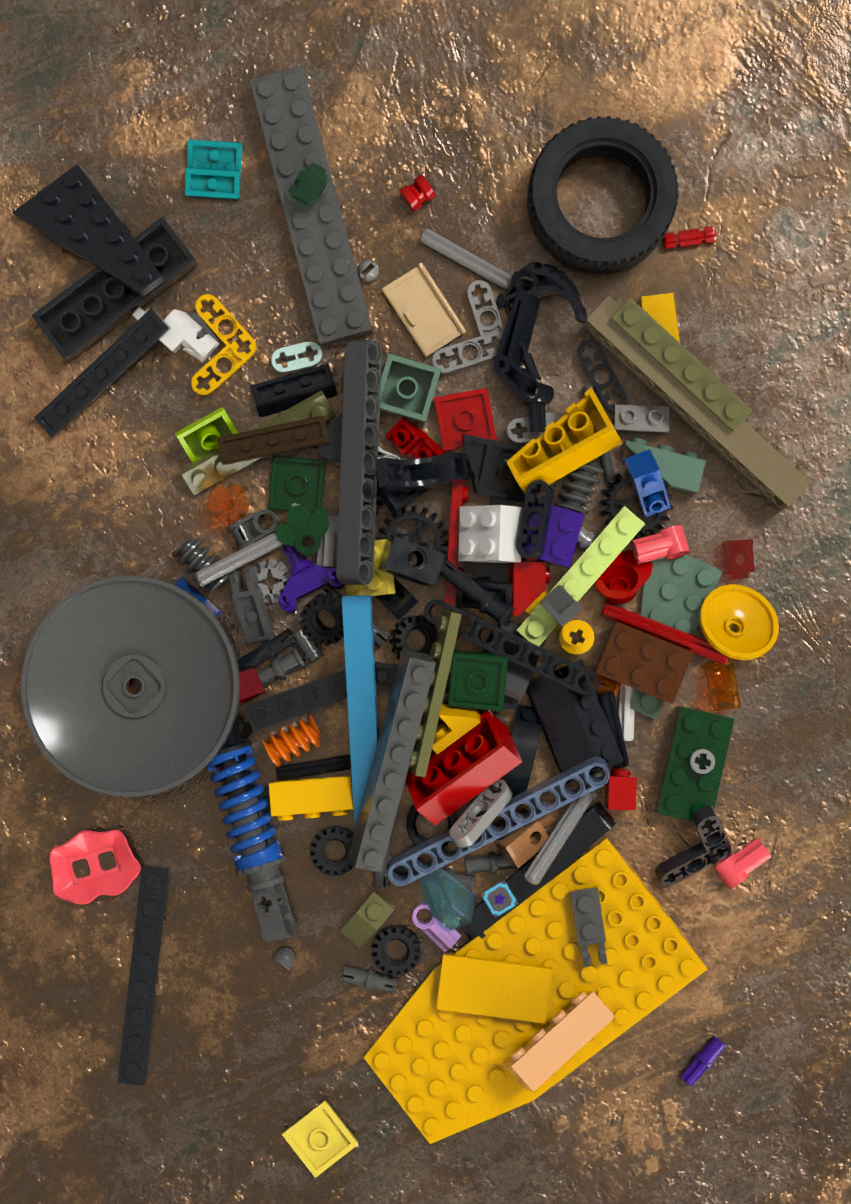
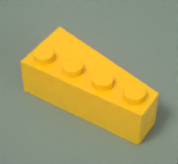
M592 387L584 393L585 397L577 404H571L566 409L567 413L554 423L552 421L545 427L546 431L537 439L533 438L507 461L514 478L525 495L529 484L533 481L542 480L547 484H551L623 443Z

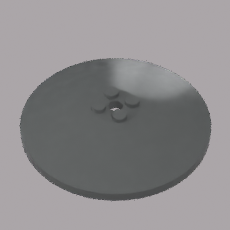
M117 576L102 579L77 589L60 601L45 616L36 629L25 655L21 676V699L24 715L29 730L41 752L62 774L79 785L98 793L120 797H141L157 794L179 786L197 775L213 760L226 742L237 715L240 698V673L236 654L227 632L212 611L195 596L176 585L140 576ZM133 678L139 679L142 684V689L137 694L131 693L128 689V684Z

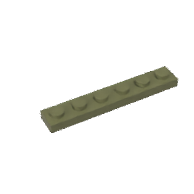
M631 297L611 318L613 322L732 432L753 411Z
M321 390L252 430L323 415L327 421L336 415ZM218 448L179 471L193 495H196L260 458L222 465Z
M443 609V614L438 617L436 630L438 631L437 641L432 644L430 657L436 662L408 768V771L415 776L426 777L462 614L451 610Z

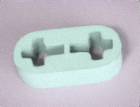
M310 341L277 349L273 353L271 360L275 370L280 373H290L318 365L323 355L320 346ZM308 347H311L313 351H318V354L314 356V361L310 362L306 357L299 359L298 355L305 354ZM285 353L286 357H296V360L287 363L288 367L283 368L281 364H276V360L280 359V354Z

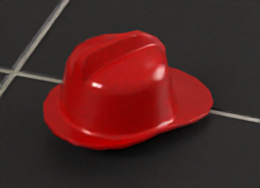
M632 550L621 552L595 581L596 588L606 598V601L611 604L628 603L634 599L638 590L652 574L653 564L651 561L638 564Z

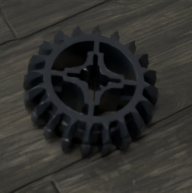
M627 469L625 470L626 479H623L622 475L617 473L615 478L618 484L609 480L607 485L612 490L603 489L601 494L608 497V500L599 501V505L607 506L608 509L601 511L600 515L605 516L609 514L610 519L604 522L605 526L616 516L614 508L622 509L625 506L635 514L632 511L633 508L630 509L629 505H623L634 501L636 497L634 488L629 499H615L617 492L622 486L632 483ZM668 494V499H672V495ZM670 505L671 508L667 509V511L673 510V506ZM642 508L638 509L636 513L639 519L643 513ZM664 511L659 512L653 521L647 526L642 527L637 534L640 533L641 538L647 537V531H649L650 535L657 534L654 529L655 526L660 530L665 529L664 524L660 520L669 521L671 517L664 514Z
M413 505L412 514H407V509L404 506L401 508L403 516L399 517L397 512L392 514L395 519L393 522L387 518L383 520L389 526L388 530L381 527L378 530L386 535L385 538H377L376 540L397 537L398 534L412 538L416 530L419 529L417 534L419 537L418 541L421 540V544L427 543L421 537L424 523H426L435 534L436 547L439 548L438 552L445 554V557L448 555V552L441 550V546H448L449 541H442L441 537L449 535L448 530L440 532L438 529L445 523L443 520L437 524L433 522L437 517L435 512L431 514L430 518L426 517L428 511L426 507L422 509L421 514H417V506ZM417 520L410 533L404 534L394 531L404 521ZM412 552L408 556L409 564L412 559V556L414 555V553Z

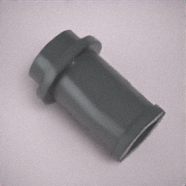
M305 628L294 634L292 638L296 637V644L304 654V660H308L312 664L323 656L321 652L323 648L318 647L314 640L311 641L309 639L311 635L309 632L304 634L303 630Z

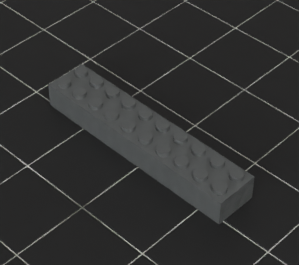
M303 66L249 79L320 347L372 334V326Z

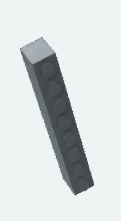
M405 649L401 651L348 855L355 868L377 872L382 871L436 662L429 654Z

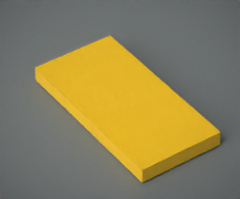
M444 953L436 1009L546 1024L553 968Z

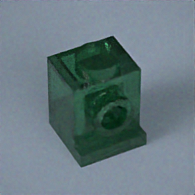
M312 162L306 171L301 170L294 182V185L297 187L296 189L290 187L288 190L289 196L314 209L329 182V177L325 174L326 170Z

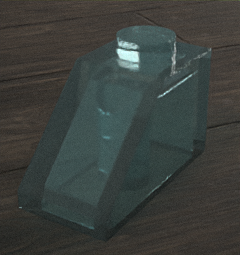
M441 868L419 878L434 918L450 930L471 923L476 900L475 894Z

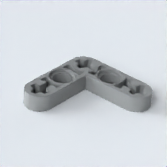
M476 280L469 285L467 290L468 301L480 336L436 351L433 355L432 364L433 367L441 369V374L458 371L495 359L497 352L494 348L486 350L488 356L483 357L482 348L478 343L484 341V346L490 345L492 338L495 337L498 341H501L504 333V327L491 287L485 281ZM476 286H480L481 290L486 289L487 293L483 296L484 302L487 304L490 301L492 306H484L478 311L476 310L475 306H480L479 298L472 296ZM489 311L495 315L496 320L493 325L484 326L481 324L480 315L483 312ZM469 345L476 347L478 350V356L471 361L466 360L462 355L463 349ZM458 349V357L462 364L457 365V360L449 362V367L445 369L443 365H437L441 354H445L446 358L453 357L455 354L452 350Z
M497 780L475 796L473 803L451 827L450 836L458 847L464 848L472 845L511 800L512 792L504 780ZM487 810L483 815L476 817L479 812Z

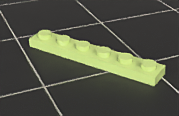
M624 506L552 590L561 585L578 602L645 523ZM539 603L516 631L528 641L540 646L558 623Z

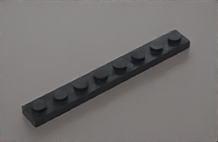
M142 865L117 1083L142 1086L146 1084L170 873L169 867Z

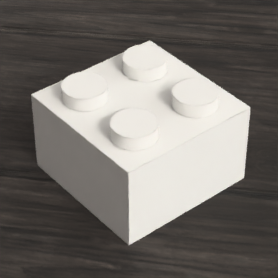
M506 505L460 506L458 561L473 563L521 562V556L517 552L516 544L523 507Z

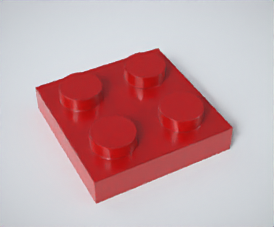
M487 388L434 397L444 452L464 448L461 438L462 434L497 441Z

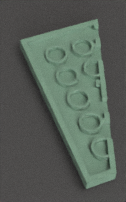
M689 555L675 559H667L665 557L651 561L653 564L652 574L643 584L640 615L694 635L700 623L699 614L702 603L715 590L723 571ZM633 688L631 709L656 719L664 700Z

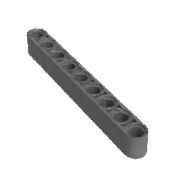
M376 340L350 341L345 349L336 570L338 581L343 585H368L372 581L374 571L377 468L375 460L378 459L382 348Z

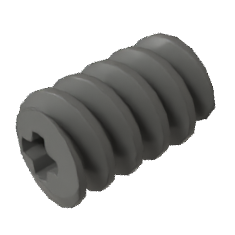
M590 461L574 470L575 473L571 472L566 475L571 483L562 484L567 493H559L558 497L563 503H555L554 506L588 514V510L583 506V503H592L587 493H596L591 483H600L595 473H604V470L594 461Z
M193 537L189 538L172 553L173 557L182 555L179 560L181 566L189 563L186 569L187 574L198 572L210 566L217 558L216 554L207 556L210 549L209 546L199 547L203 541L202 537L195 540ZM229 573L204 586H200V589L203 591L210 588L207 596L210 595L229 578Z

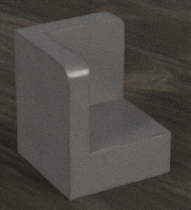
M561 585L554 588L539 602L561 627L583 609Z

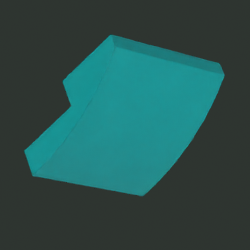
M188 139L185 195L239 199L243 142Z

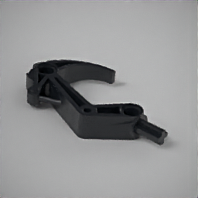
M531 262L518 272L515 271L506 292L500 293L496 298L497 305L505 308L508 321L493 367L496 373L524 401L525 405L529 406L530 432L545 431V405H548L554 397L553 386L540 376L532 354L528 353L541 298L552 294H561L571 304L575 321L587 323L583 299L572 280L563 271L558 270L557 267L551 264L542 265L540 262Z

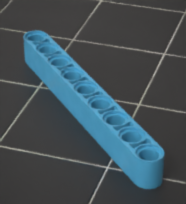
M371 595L342 597L355 828L379 740Z

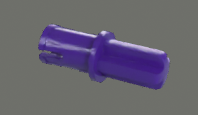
M713 1036L699 1054L695 1053V1059L680 1075L682 1080L690 1086L694 1085L708 1068L712 1069L711 1064L727 1046L716 1036Z

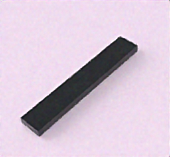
M150 308L34 417L35 420L52 438L56 437L165 335L171 327L154 308Z

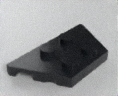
M462 434L461 438L474 491L480 494L524 503L526 495L518 485L507 464V461L523 447Z

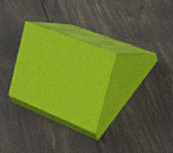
M221 407L176 432L175 435L193 463L219 448L217 437L236 434L238 431L226 410Z

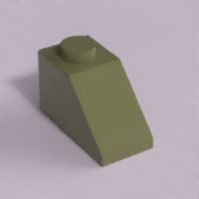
M374 889L339 931L357 947L361 948L395 910V906Z

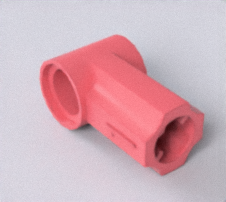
M682 525L668 527L661 530L659 534L635 539L631 542L633 555L638 564L665 557L667 559H675L690 553Z
M755 838L736 853H730L713 867L726 886L731 889L743 882L749 876L748 873L771 858V855L759 838Z

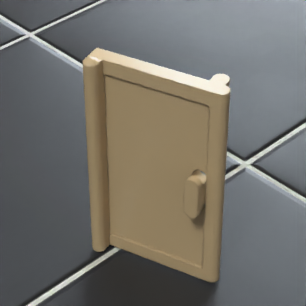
M419 263L416 268L381 289L425 358L466 333V329L423 263Z

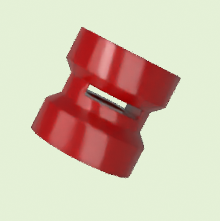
M422 174L416 177L414 183L410 186L405 185L399 189L402 197L413 212L421 208L424 201H431L436 197L433 188Z

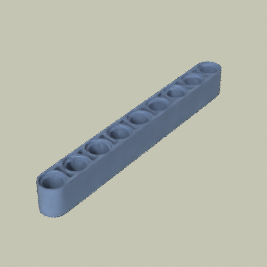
M601 757L589 758L512 797L497 815L506 820L505 824L497 827L491 823L481 836L468 847L461 848L457 846L453 851L445 850L442 847L444 842H454L450 836L449 829L395 856L389 864V880L396 886L407 885L602 787L608 782L610 776L607 762ZM596 766L604 769V773L600 777L591 776L589 771ZM569 779H576L580 783L573 790L567 789L564 784ZM549 791L555 797L550 802H544L540 799V795L543 792ZM519 804H526L531 809L527 814H519L515 808ZM486 811L480 813L476 817L483 815ZM427 853L431 855L432 861L422 863L418 860V856ZM396 866H404L408 869V873L402 876L397 875L393 869Z

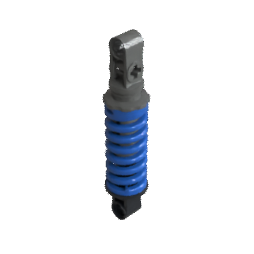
M235 718L226 742L206 767L209 772L215 771L218 767L220 768L219 772L210 776V781L212 783L224 782V786L214 790L216 797L228 796V800L218 804V809L220 811L228 810L229 815L222 818V823L224 825L232 824L233 829L229 830L226 836L228 839L236 838L237 843L230 847L231 852H240V855L233 857L236 868L235 873L236 875L246 876L248 882L246 887L251 892L260 924L261 935L267 943L292 938L296 934V923L292 916L283 881H285L284 876L280 874L278 865L286 859L279 848V841L270 839L276 833V829L274 826L266 825L272 819L270 812L262 811L268 805V801L266 798L258 797L264 791V787L262 784L252 783L260 777V773L255 769L246 770L256 762L255 757L249 755L253 753L252 740L242 741Z

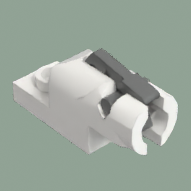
M138 307L132 315L136 320H139L149 308L143 311ZM174 309L164 319L171 329L159 340L174 354L183 346V351L203 363L219 346L218 339L197 313L188 315L186 312Z

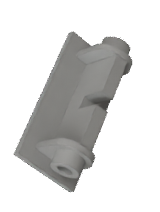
M615 404L613 426L616 431L669 432L670 406Z

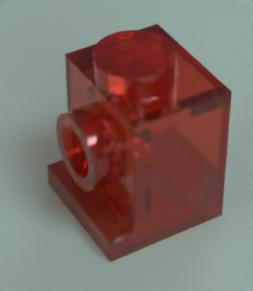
M753 539L723 542L725 574H732V579L749 578L748 573L755 572ZM738 554H742L745 557V562L742 565L735 561Z

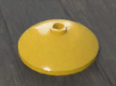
M736 584L720 586L705 598L700 608L699 620L705 638L717 651L727 657L737 660L759 658L766 654L777 640L779 623L774 608L763 595L749 587Z

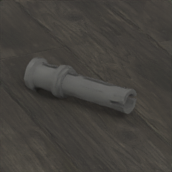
M294 646L291 652L270 661L271 664L257 671V674L265 687L278 679L286 680L287 675L301 667L305 669L308 666L297 646Z

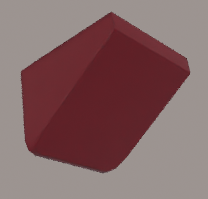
M254 667L239 672V703L243 704L266 692Z

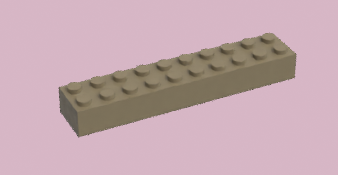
M608 296L587 318V323H584L583 327L781 510L790 507L811 484L807 479L809 474L799 465L794 467L787 460L789 456L783 449L778 446L773 448L767 442L769 437L757 427L754 430L746 423L749 420L748 417L732 432L611 320L625 303L618 297L612 299Z

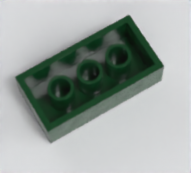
M678 706L654 812L692 821V816L698 809L704 806L715 808L735 718ZM697 749L708 750L715 758L714 768L706 774L695 772L689 764L690 755ZM704 753L699 754L700 758L696 756L695 763L699 764V769H704V765L708 766L710 761L705 758Z

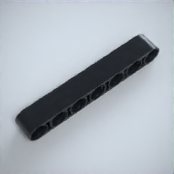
M435 599L429 601L425 606L424 615L430 623L437 624V620L431 615L432 608L437 604L442 605L446 610L460 613L468 618L470 624L467 630L463 632L458 630L457 636L495 654L509 656L508 660L583 695H592L600 688V678L595 672L450 603ZM485 628H491L494 632V639L490 643H484L481 640L480 635ZM511 639H515L519 643V651L515 655H509L505 650L506 643ZM535 651H540L544 655V663L539 667H534L530 662V656ZM560 663L567 664L570 670L569 675L564 679L558 678L555 674V668ZM584 675H591L595 681L594 687L589 691L583 690L580 686V679Z
M598 801L585 811L539 884H531L524 877L538 853L502 883L508 885V889L511 890L513 897L517 900L514 903V907L498 916L497 914H492L489 905L483 899L456 924L470 941L478 936L483 939L486 936L483 933L485 930L558 875L617 822ZM501 886L493 890L487 897L494 911L498 912L510 906L512 898L506 888ZM501 892L502 897H506L503 900V905L501 903L496 904V899L493 896H498Z

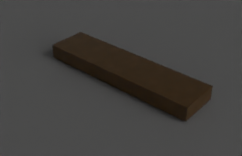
M324 415L217 437L222 465L330 443Z

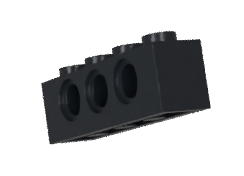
M346 670L244 706L253 732L347 699Z

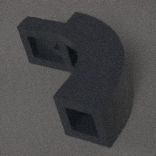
M449 452L420 459L403 460L384 457L375 460L377 468L376 478L379 482V487H384L385 491L421 490L469 481L466 454Z
M520 704L517 706L511 737L522 763L500 778L507 783L512 792V797L526 791L528 788L542 729L534 708Z

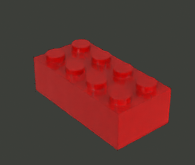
M490 710L480 715L481 723L438 755L434 750L431 751L426 777L415 776L411 772H407L405 781L416 810L435 826L522 763L508 727Z

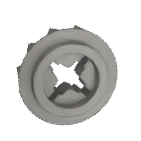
M276 560L262 561L254 569L258 577V586L261 588L264 602H279V596L283 593L289 580V569L283 563ZM270 569L273 578L282 579V582L273 585L271 594L268 585L259 584V581L267 579Z

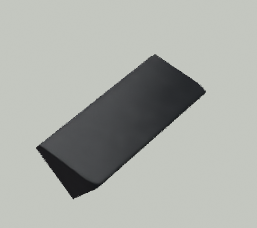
M329 363L251 385L260 417L286 411L321 390L326 399L337 396Z

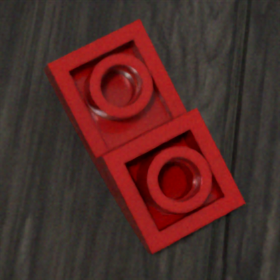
M406 417L401 418L385 435L402 456L408 454L411 459L445 454L424 431Z

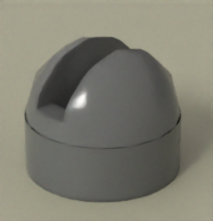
M281 948L275 952L271 959L289 971L294 965L295 954L289 948Z

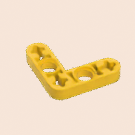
M205 294L196 301V311L226 347L193 376L191 381L192 388L200 396H209L244 366L256 354L257 350L254 339L213 295ZM204 301L207 303L213 301L215 303L212 306L214 311L219 315L222 310L225 314L217 317L214 323L211 324L210 320L214 319V317L208 311L205 313L201 312L204 308L202 303ZM223 320L233 322L234 329L232 333L228 335L220 333L218 328L220 322ZM239 330L243 333L238 336L242 342H251L249 345L251 351L248 354L244 351L238 353L240 347L235 340H233L232 344L228 342V340L237 335ZM221 358H228L232 362L231 370L227 373H221L217 370L216 365ZM212 367L214 373L221 379L216 382V379L212 378L208 383L210 386L208 390L204 388L199 390L197 388L200 385L198 379L200 377L207 379L211 375L207 370Z

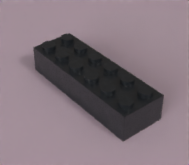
M163 216L134 237V240L165 279L163 283L142 297L118 282L111 275L95 267L31 315L68 363L130 317L138 307L142 308L198 265Z

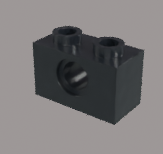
M403 534L387 538L378 570L426 587L436 586L445 558V554L438 552V547L423 543L420 546L412 543L413 538ZM410 552L414 553L417 557V564L414 567L408 563Z

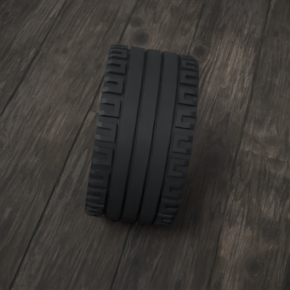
M597 116L594 119L590 117L587 120H578L576 124L572 123L567 128L561 129L560 133H556L541 150L534 164L528 186V215L539 242L544 245V248L553 257L558 258L559 262H563L568 267L572 266L575 270H582L586 273L589 271L593 272V274L614 273L618 270H625L627 267H632L634 264L642 261L657 247L665 236L678 204V177L666 148L662 147L661 142L656 140L652 133L649 134L644 127L642 129L637 123H630V120H620L619 117H616V119L611 118V116L606 118ZM592 155L613 156L630 165L640 177L646 193V208L641 221L628 232L611 238L592 237L575 229L564 217L557 199V183L570 165Z

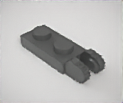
M251 566L244 569V576L248 587L246 589H243L240 572L237 569L229 573V581L233 591L232 598L246 643L251 644L271 640L275 635L261 588L258 586V577L254 567Z
M598 886L570 890L578 944L581 946L584 967L590 966L591 963L587 945L597 943L601 965L608 964L604 943L606 942Z

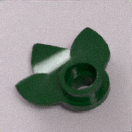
M293 503L288 511V524H280L275 527L277 537L283 544L294 546L300 554L305 556L313 555L319 550L321 537L328 530V514L325 508H320L311 514L304 506ZM310 537L313 540V544L306 547L303 545L302 539Z

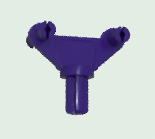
M283 546V551L291 565L289 580L283 593L279 596V606L283 611L293 614L292 611L296 612L297 610L296 600L328 584L339 590L341 586L342 588L345 587V585L338 581L336 568L312 564L311 560H306L304 555L297 552L294 546Z

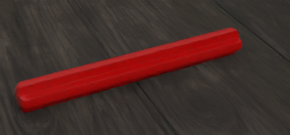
M606 602L603 606L601 616L613 622L615 620L692 650L695 654L721 664H726L729 660V657L717 651L707 640Z

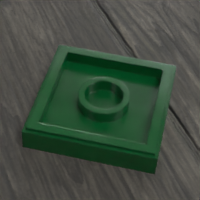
M272 455L268 510L289 511L293 503L304 506L310 513L323 508L327 460Z
M454 650L448 706L503 712L509 656Z

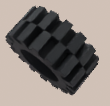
M328 592L326 595L320 593L304 606L300 617L303 618L300 621V625H306V628L303 630L304 634L309 632L311 634L309 637L311 641L317 638L316 644L321 645L325 641V646H329L332 642L335 644L344 637L342 603L339 601L341 596L338 594L333 598V593ZM319 611H328L335 619V626L329 628L323 625L318 617Z
M422 615L405 617L401 619V622H397L394 625L396 627L395 630H391L390 635H393V638L389 639L390 644H393L394 647L391 648L392 652L397 654L396 658L400 659L402 649L414 651L407 644V636L412 630H419L425 636L424 647L415 652L430 655L432 644L437 641L438 631L436 630V625L430 623Z
M336 826L326 827L318 832L310 846V858L315 868H318L321 873L333 877L348 873L354 867L348 858L354 836L353 833L344 827ZM333 840L341 842L345 847V856L336 862L328 860L324 854L325 845Z
M391 925V927H385L373 940L372 959L376 967L386 975L390 974L395 977L396 975H406L419 962L421 953L419 940L413 931L406 929L405 926ZM399 940L405 944L407 953L402 960L393 961L387 957L385 948L389 942Z

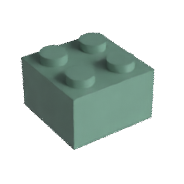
M388 354L381 377L380 411L426 424L441 369Z

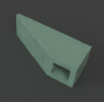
M632 437L631 441L626 440L624 442V447L632 455L648 449L651 450L661 471L663 482L668 487L694 494L698 493L706 460L700 459V454L685 451L684 455L674 453L673 447L658 444V448L647 446L648 441Z

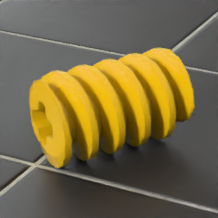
M571 620L559 629L557 642L566 653L573 655L583 654L592 647L594 632L588 623L581 620ZM579 631V637L582 639L581 642L572 644V637L569 636L570 632L576 633Z

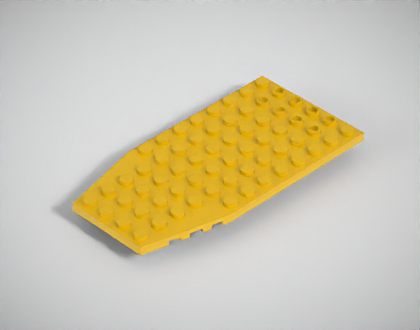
M606 837L483 932L485 934L483 939L478 936L453 953V955L553 968L546 1024L436 1009L442 963H440L430 972L425 981L415 991L363 1058L426 1140L432 1144L534 1101L708 970V968L628 861L619 854ZM598 886L606 942L604 943L608 964L601 965L597 943L587 945L591 963L590 966L584 967L581 946L578 944L570 890ZM582 991L585 993L593 991L613 1013L615 1018L534 1092L524 1089L503 1064L510 1059V1056L517 1049L524 1047L531 1041L530 1038L541 1028L545 1029L551 1024V1019L562 1009L566 1011L572 1006L571 1001L576 995Z

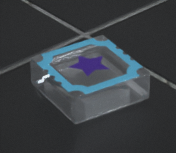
M505 880L481 893L495 918L518 904Z

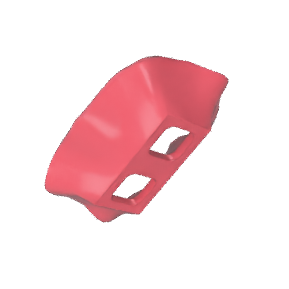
M82 830L66 843L54 847L49 855L53 893L62 900L80 905L88 904L100 895L114 896L123 893L133 880L137 878L141 870V866L134 857L126 837L119 830L107 832ZM112 851L117 865L113 869L103 870L98 856L101 853ZM86 859L90 868V875L77 878L72 866L73 862Z

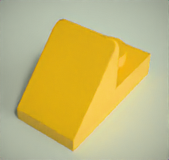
M442 704L439 716L445 724L437 725L432 749L438 755L481 723L479 710L451 707L448 704Z

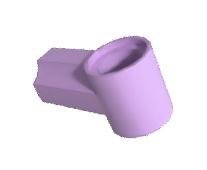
M423 900L414 905L412 909L414 924L421 928L444 952L449 950L459 940L461 934L436 910L431 902ZM420 909L430 910L432 913L431 918L427 921L418 919L416 915Z

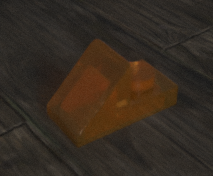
M728 661L726 664L719 662L707 663L705 671L709 687V705L713 711L741 708L733 661Z

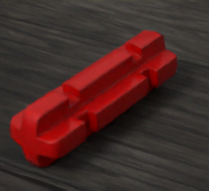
M713 226L704 227L702 231H700V228L678 231V234L675 235L674 232L666 233L663 237V244L665 249L676 248V245H680V247L702 244V241H705V244L713 243L717 239V234Z

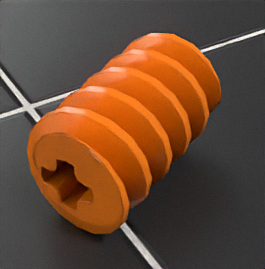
M308 714L307 724L300 718L298 719L299 728L296 729L290 723L288 724L289 733L284 732L280 728L278 729L279 738L270 733L268 734L269 743L262 739L270 759L277 767L281 766V757L287 762L291 761V752L297 758L300 757L301 747L308 753L311 751L310 743L317 748L321 746L320 738L322 736L311 714Z

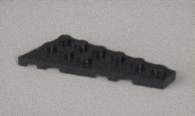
M78 164L12 212L19 220L28 223L35 230L52 238L62 247L83 260L92 263L99 270L111 275L118 282L142 297L165 281Z

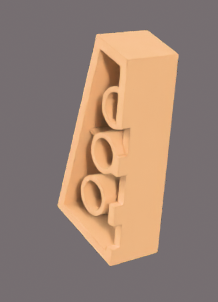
M582 991L576 995L571 1001L572 1006L566 1011L563 1009L551 1019V1024L545 1029L541 1028L530 1038L531 1041L524 1047L517 1049L510 1056V1059L503 1064L524 1089L534 1092L615 1018L613 1013L593 991H588L587 993Z

